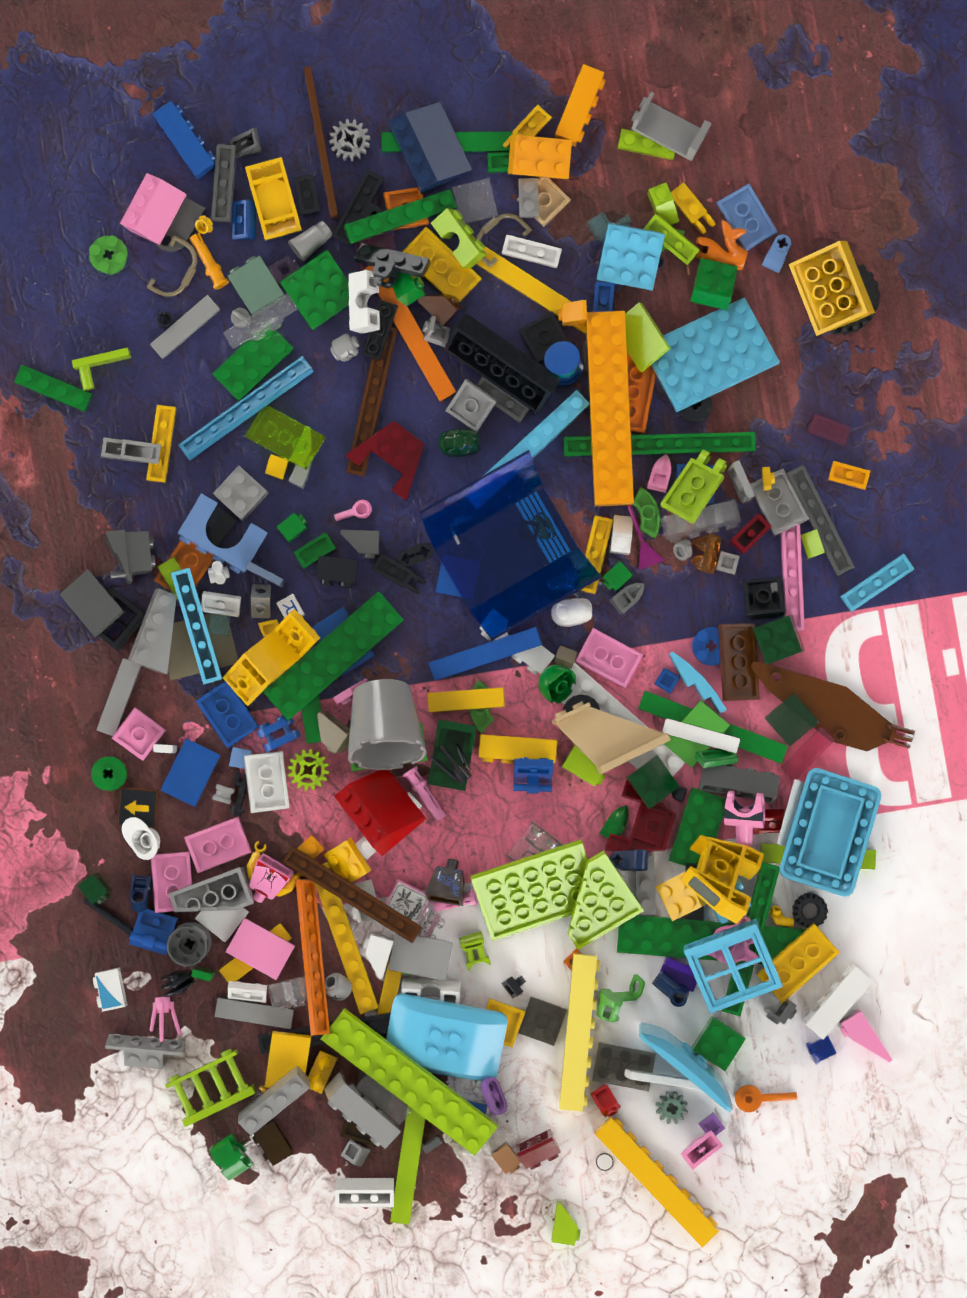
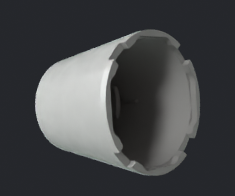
M380 679L357 686L353 691L348 746L349 762L351 764L356 762L360 768L391 770L403 768L404 763L411 762L415 764L422 760L426 755V747L410 685L399 680Z

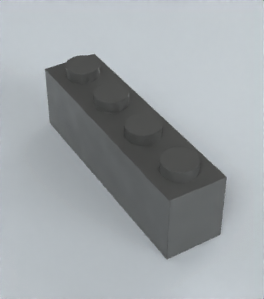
M735 765L702 767L698 790L727 795L730 790L735 791L736 797L756 800L757 793H763L764 801L774 804L778 794L780 776L772 772H756L752 768L740 769Z

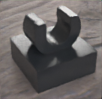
M511 976L501 984L513 999L524 992L520 986L526 981L522 976L516 979Z

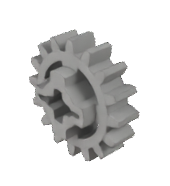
M346 119V124L339 121L340 127L333 126L335 133L329 134L333 138L329 140V144L334 145L331 148L332 152L337 151L336 157L338 158L343 155V161L350 157L351 162H353L355 156L361 159L360 153L365 155L367 153L364 148H370V144L366 142L370 140V136L366 135L368 129H363V123L357 125L355 119L352 123ZM342 133V138L337 142L339 134ZM346 134L348 137H350V139H353L354 146H352V144L349 141H347ZM363 138L362 144L358 148V142L361 141V139ZM344 149H347V150H351L352 152H346V151H343V150H344Z

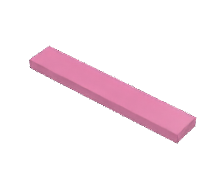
M799 524L780 533L784 617L792 615L797 630L803 631L805 626Z

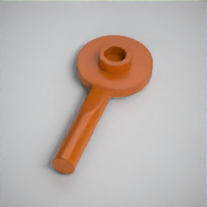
M744 1085L735 1094L736 1105L744 1112L756 1111L762 1102L797 1100V1092L761 1094L759 1089L753 1085Z

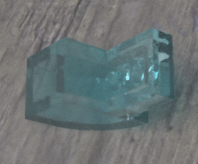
M602 212L587 221L586 226L596 240L604 243L607 225L610 221L605 213ZM626 215L613 224L630 226L632 220Z

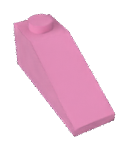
M858 1009L839 1021L841 1024L839 1029L845 1038L849 1037L886 1061H892V1058L862 1011Z

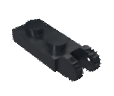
M383 553L379 555L372 567V570L417 595L421 591L408 584L411 577L423 585L427 582L414 574L412 570Z

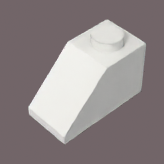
M614 515L610 553L630 554L633 528L631 517Z

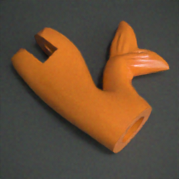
M722 220V230L728 252L710 238L697 237L695 243L708 246L707 254L699 251L695 258L737 266V270H743L748 251L736 243V239L747 232L745 229H733L727 221Z

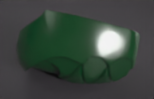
M455 429L443 432L439 437L438 444L444 455L463 457L477 453L480 441L476 431Z

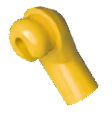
M778 905L770 908V917L776 925L793 928L794 918L784 917L781 907Z

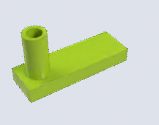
M124 348L72 360V365L76 371L79 370L83 391H88L95 388L90 367L130 359L132 356L130 350Z

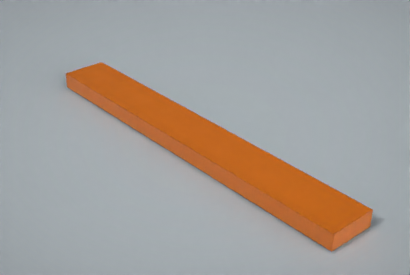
M368 266L364 270L372 271L373 266ZM389 278L384 279L383 282H388ZM379 286L378 295L381 300L399 306L394 323L439 401L441 402L455 394V388L428 341L423 340L424 334L408 306L397 300L393 287L385 288Z
M310 879L295 880L311 1036L330 1034L315 883Z

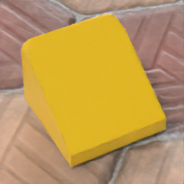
M270 454L265 474L283 480L289 461Z

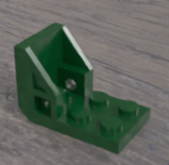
M438 719L433 757L453 773L452 770L455 768L440 746L443 745L459 766L460 764L463 765L456 748V744H459L470 767L477 726ZM431 762L428 778L429 785L462 791L466 790L467 780L461 784L457 780L454 782L435 762Z

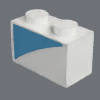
M120 967L95 973L93 984L95 989L98 988L97 1004L99 1008H102V1012L126 1007L128 1004Z

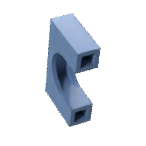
M201 493L177 533L180 536L179 540L188 545L190 542L197 546L196 550L203 554L208 552L213 555V560L219 561L222 564L225 562L230 565L229 569L237 574L240 572L244 573L248 562H251L268 532L251 523L236 546L227 549L214 546L207 538L206 523L218 503Z

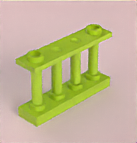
M230 1048L220 1053L222 1056L182 1076L176 1074L168 1078L169 1082L165 1085L166 1088L174 1086L186 1111V1117L182 1119L185 1127L256 1093L254 1084L248 1086V1083L245 1084L233 1056L238 1054L237 1049L232 1051ZM225 1060L238 1085V1092L232 1095L227 1091L215 1066ZM209 1069L221 1095V1100L215 1103L213 1100L210 1101L198 1073ZM190 1077L203 1102V1109L197 1112L192 1108L181 1085V1081Z

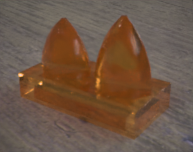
M709 533V535L699 536L692 540L694 546L704 552V554L697 555L691 559L692 564L698 570L706 574H714L721 537Z

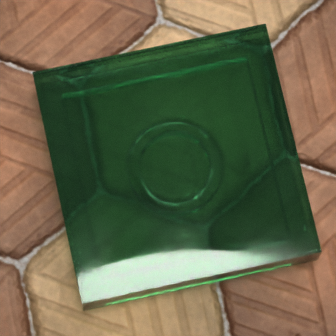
M792 693L765 716L767 722L789 746L793 745L819 723V720L795 693Z

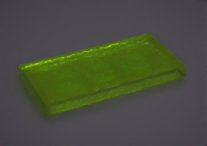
M268 405L259 411L245 435L249 440L305 470L309 467L326 438L324 435Z

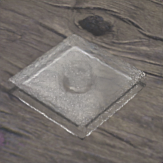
M489 178L452 187L457 210L462 214V220L465 224L498 216Z

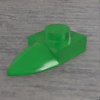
M625 805L616 809L608 817L599 834L607 839L610 833L620 836L628 821V806Z

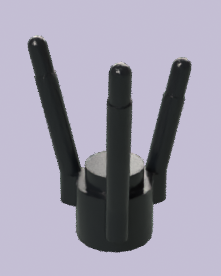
M456 744V748L463 765L460 764L459 766L443 745L440 746L455 768L452 770L453 773L435 757H430L454 782L457 780L461 784L472 776L469 772L471 768L467 764L459 744Z

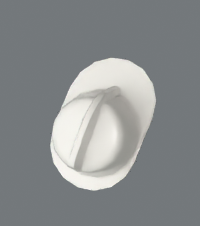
M130 817L125 820L122 825V833L127 843L139 858L143 860L153 858L160 848L158 832L153 828H149L141 819L136 817Z

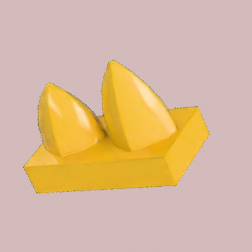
M322 1050L319 1051L308 1076L310 1079L309 1089L322 1094L338 1059L337 1057Z

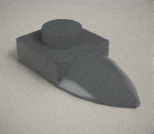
M644 583L630 584L609 599L620 615L637 603L643 594Z

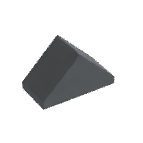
M252 128L230 139V144L237 146L236 158L262 153L257 128Z

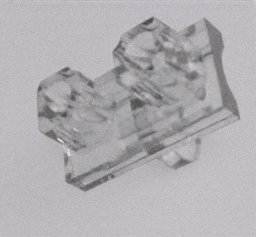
M430 908L426 909L424 915L422 914L419 920L414 918L412 920L423 927L418 935L437 939L436 935L433 934L435 927L441 929L445 923L441 915Z

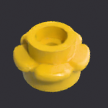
M204 215L200 216L195 222L196 230L201 234L212 232L213 223L211 219Z

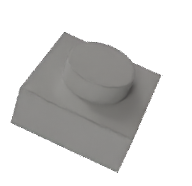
M721 551L716 570L735 575L740 556Z

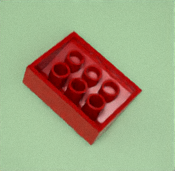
M378 770L351 782L334 796L370 845L381 856L385 855L427 819L389 770Z

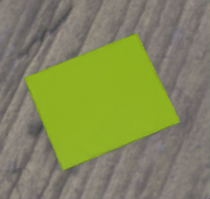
M817 529L801 535L808 559L825 553Z

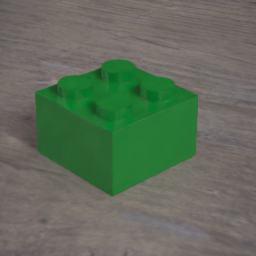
M701 258L690 302L728 310L738 267Z
M711 1015L691 1047L694 1052L702 1055L705 1059L726 1071L746 1038Z

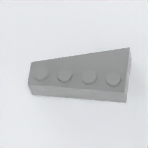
M159 588L154 590L128 661L158 673L167 674L177 595Z
M339 1072L324 1088L328 1098L327 1103L334 1110L339 1109L343 1112L342 1116L348 1122L353 1121L357 1124L356 1128L363 1135L367 1133L371 1136L370 1140L377 1147L381 1145L386 1149L401 1132L399 1126L381 1109L378 1108L376 1110V1106L368 1097L364 1096L362 1098V1094L352 1083L348 1085L345 1082V1076Z

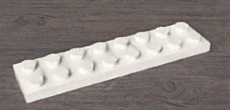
M575 662L572 669L569 668L576 675V684H572L571 689L573 691L562 702L564 705L573 696L580 694L588 695L595 699L600 711L647 727ZM664 744L628 761L638 769L658 755L672 776L685 763Z

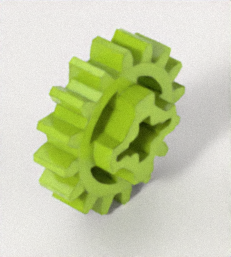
M313 749L309 750V754L302 750L301 756L298 753L295 754L296 760L290 759L293 766H288V769L292 770V773L288 774V776L294 777L292 784L298 782L297 788L300 789L303 785L305 791L308 790L309 786H311L312 790H315L316 784L322 787L321 780L327 781L324 775L330 773V771L325 770V767H328L329 764L323 763L326 757L320 758L319 751L314 755ZM312 757L316 760L311 763L307 762L304 758ZM299 763L301 766L300 772L296 774V766ZM306 765L308 767L315 765L311 770L313 773L312 775L307 773L302 776V774L306 770ZM321 765V775L319 777L317 775V768ZM306 777L310 778L313 782L305 783L301 780Z

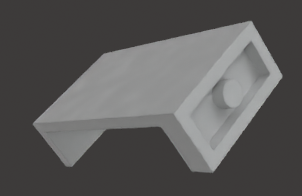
M651 92L648 98L644 97L639 105L641 108L640 112L636 110L631 120L634 124L631 129L692 161L712 123L705 120L701 128L652 103L651 100L654 93Z

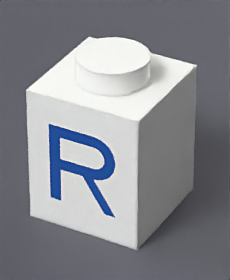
M294 594L276 603L284 618L294 609L302 616L305 615Z

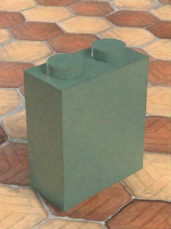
M260 256L249 258L244 266L241 268L237 266L229 272L228 278L253 318L285 298L283 291Z

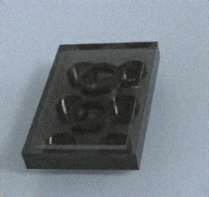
M599 1042L592 1081L649 1092L651 1082L631 1080L625 1077L624 1074L625 1069L653 1073L656 1053Z

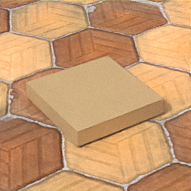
M539 177V218L535 219L545 227L571 199L550 178Z

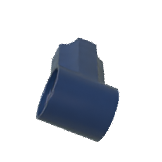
M661 971L652 984L670 999L672 1005L676 1007L684 1006L689 997L688 987L684 984H679L665 971ZM681 993L684 998H678L675 994Z

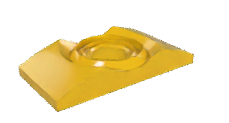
M282 157L245 167L265 241L302 231Z

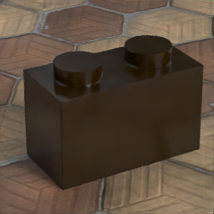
M275 1119L267 1122L252 1137L257 1147H262L264 1151L262 1155L268 1164L271 1162L272 1166L294 1153L293 1148Z

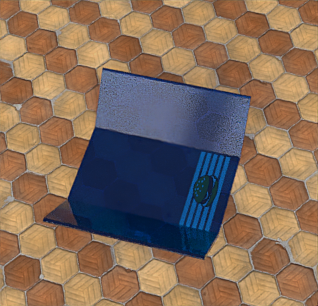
M529 450L418 512L432 546L468 609L492 641L602 578L600 573L576 545L545 491ZM455 535L457 536L460 544H457L454 538Z

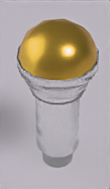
M265 1085L258 1086L256 1094L247 1103V1106L263 1095L269 1088H265Z

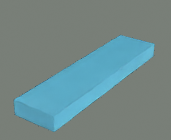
M902 554L840 597L849 611L853 612L913 571L914 567L905 554Z

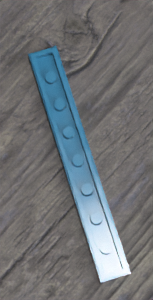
M301 356L181 442L179 447L189 460L193 459L314 372L304 357Z

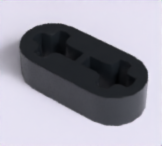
M427 543L413 546L399 553L398 562L405 567L425 562L431 559L433 549ZM422 547L430 550L427 553V557H424V555L417 556L416 553L421 552ZM407 553L408 556L414 554L415 557L409 560L410 563L406 564L405 561H401L404 558L403 554Z

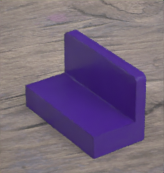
M665 957L660 972L665 971L679 984H684L688 987L689 991L693 992L697 981L691 967L672 958Z

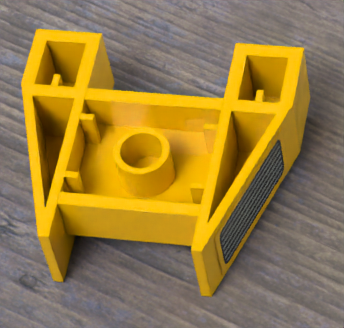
M700 835L690 847V850L701 855L697 869L690 866L680 878V881L719 915L737 924L747 913L752 898L734 889L738 875L751 880L760 869L764 854L747 845Z

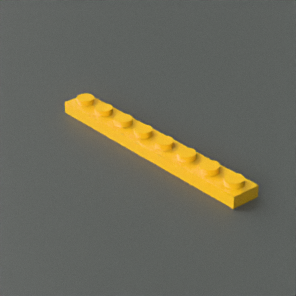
M328 862L322 864L331 870ZM315 883L346 975L352 983V992L359 1012L363 1014L375 1010L379 1006L342 900Z

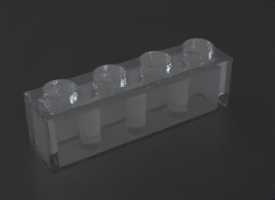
M736 499L706 506L694 524L675 514L660 518L665 541L670 540V543L682 541L681 537L688 536L689 539L700 537V533L706 531L707 534L719 532L718 528L726 527V530L737 528V524L741 522Z

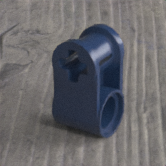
M648 850L616 851L610 856L614 866L620 870H648Z
M132 874L129 898L130 906L135 912H142L148 906L149 895L152 889V875L144 877Z

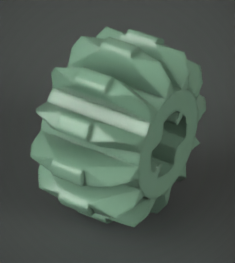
M666 1091L667 1098L660 1095L659 1099L662 1103H655L657 1107H661L656 1110V1114L662 1113L659 1118L661 1121L667 1117V1124L671 1123V1119H673L675 1124H678L677 1117L684 1120L681 1112L688 1113L687 1109L682 1108L687 1106L688 1103L687 1101L681 1102L684 1096L679 1095L677 1097L676 1091H673L672 1097ZM670 1103L677 1106L673 1112L667 1109Z

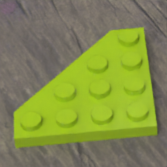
M604 850L587 860L569 924L568 936L578 950L644 911Z

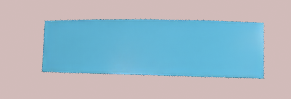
M674 652L668 654L686 688L694 684L702 701L710 698L718 714L727 710L717 693L699 672Z

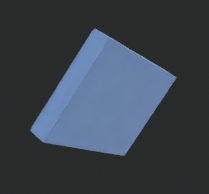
M750 184L716 202L723 217L733 229L742 228L747 231L737 239L745 250H750L778 233Z

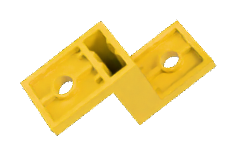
M294 609L271 633L246 651L222 678L241 700L249 706L271 683L298 662L320 637L304 620L303 616Z

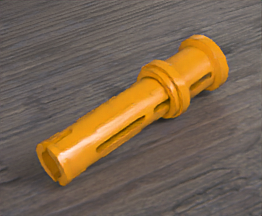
M200 233L194 234L189 240L206 268L205 273L214 284L213 288L217 290L226 286L229 280L224 277L221 271L222 267L213 259Z

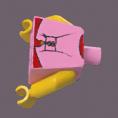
M257 841L254 846L256 851L252 853L247 864V875L250 880L249 887L255 890L253 899L262 903L265 897L273 900L275 896L281 897L290 893L296 887L295 880H300V877L303 875L297 871L294 875L295 871L264 854L267 849L266 844L262 850L257 849L259 841Z

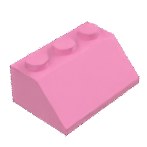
M147 173L120 224L130 232L160 245L186 194L162 179Z

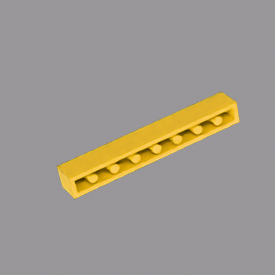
M611 1116L594 1131L595 1135L703 1248L719 1232L716 1227L718 1223L711 1216L707 1218L704 1215V1208L698 1202L694 1204L689 1199L691 1197L690 1193L684 1187L680 1189L676 1185L678 1181L672 1174L667 1176L663 1171L665 1167L657 1159L653 1161L649 1157L651 1152L644 1145L640 1147L636 1143L638 1140L631 1131L627 1133L623 1129L625 1125L617 1117L613 1119Z

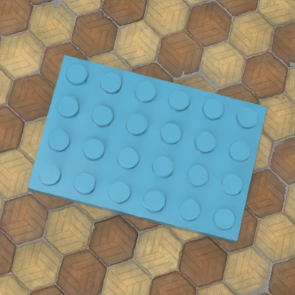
M744 297L729 304L728 310L718 309L663 335L671 349L651 366L675 411L678 412L778 365L780 361Z

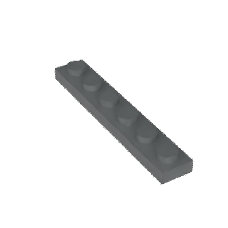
M802 465L787 472L786 474L809 517L813 530H818L825 554L836 576L855 568L805 466Z

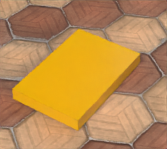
M272 1031L265 1088L273 1086L296 1066L306 1074L311 1036Z

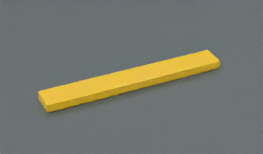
M487 247L484 248V251L487 253L485 257L489 261L493 258H496L498 261L491 267H488L482 259L476 263V265L550 312L552 311L556 316H558V309H562L563 303L571 302ZM586 324L585 326H573L586 334Z

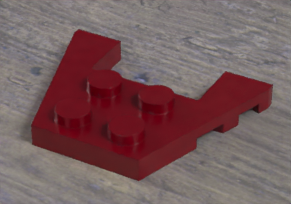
M393 421L351 450L345 457L359 467L369 452L372 451L402 474L391 491L405 501L411 488L424 443Z
M626 780L621 797L640 803L630 838L626 839L610 833L604 851L648 850V852H665L676 813L661 802L648 809L630 782Z

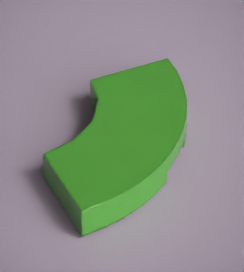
M640 487L633 506L637 508L640 514L641 523L639 528L640 531L655 539L660 528L659 509L652 495L646 489Z
M478 680L473 690L488 689V687ZM489 708L469 710L471 719L481 734L494 721Z

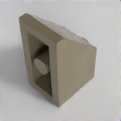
M319 712L317 717L321 742L326 745L325 748L333 754L343 753L349 745L350 729L330 712Z

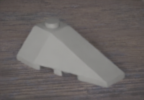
M245 866L169 893L175 912L230 911L254 904L252 888L249 887L250 880L248 879Z

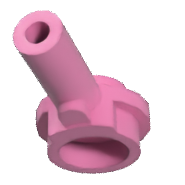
M358 500L352 509L334 514L336 522L352 516L361 519L367 518L372 512V506L367 500Z

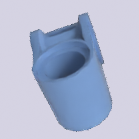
M781 234L775 238L762 266L777 273L780 272L791 246V239L787 235ZM781 240L785 242L783 248H779Z

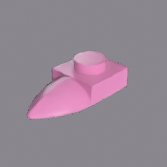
M663 455L654 464L648 482V489L666 493L671 476V462L668 455Z
M367 678L333 697L335 702L345 705L352 701L351 697L353 696L354 689L365 683Z

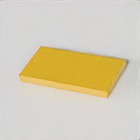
M425 227L403 250V253L429 258L431 264L424 278L440 293L453 295L461 302L482 278L472 268H463L453 255V251L431 230Z
M814 923L772 959L783 987L771 992L781 1003H784L840 953ZM764 967L756 973L762 982L769 980Z

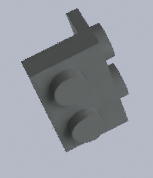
M787 999L781 1004L776 1013L767 1007L764 1011L768 1013L766 1017L778 1025L779 1022L785 1024L788 1018L791 1020L796 1014L797 1010L795 1008L797 1005Z

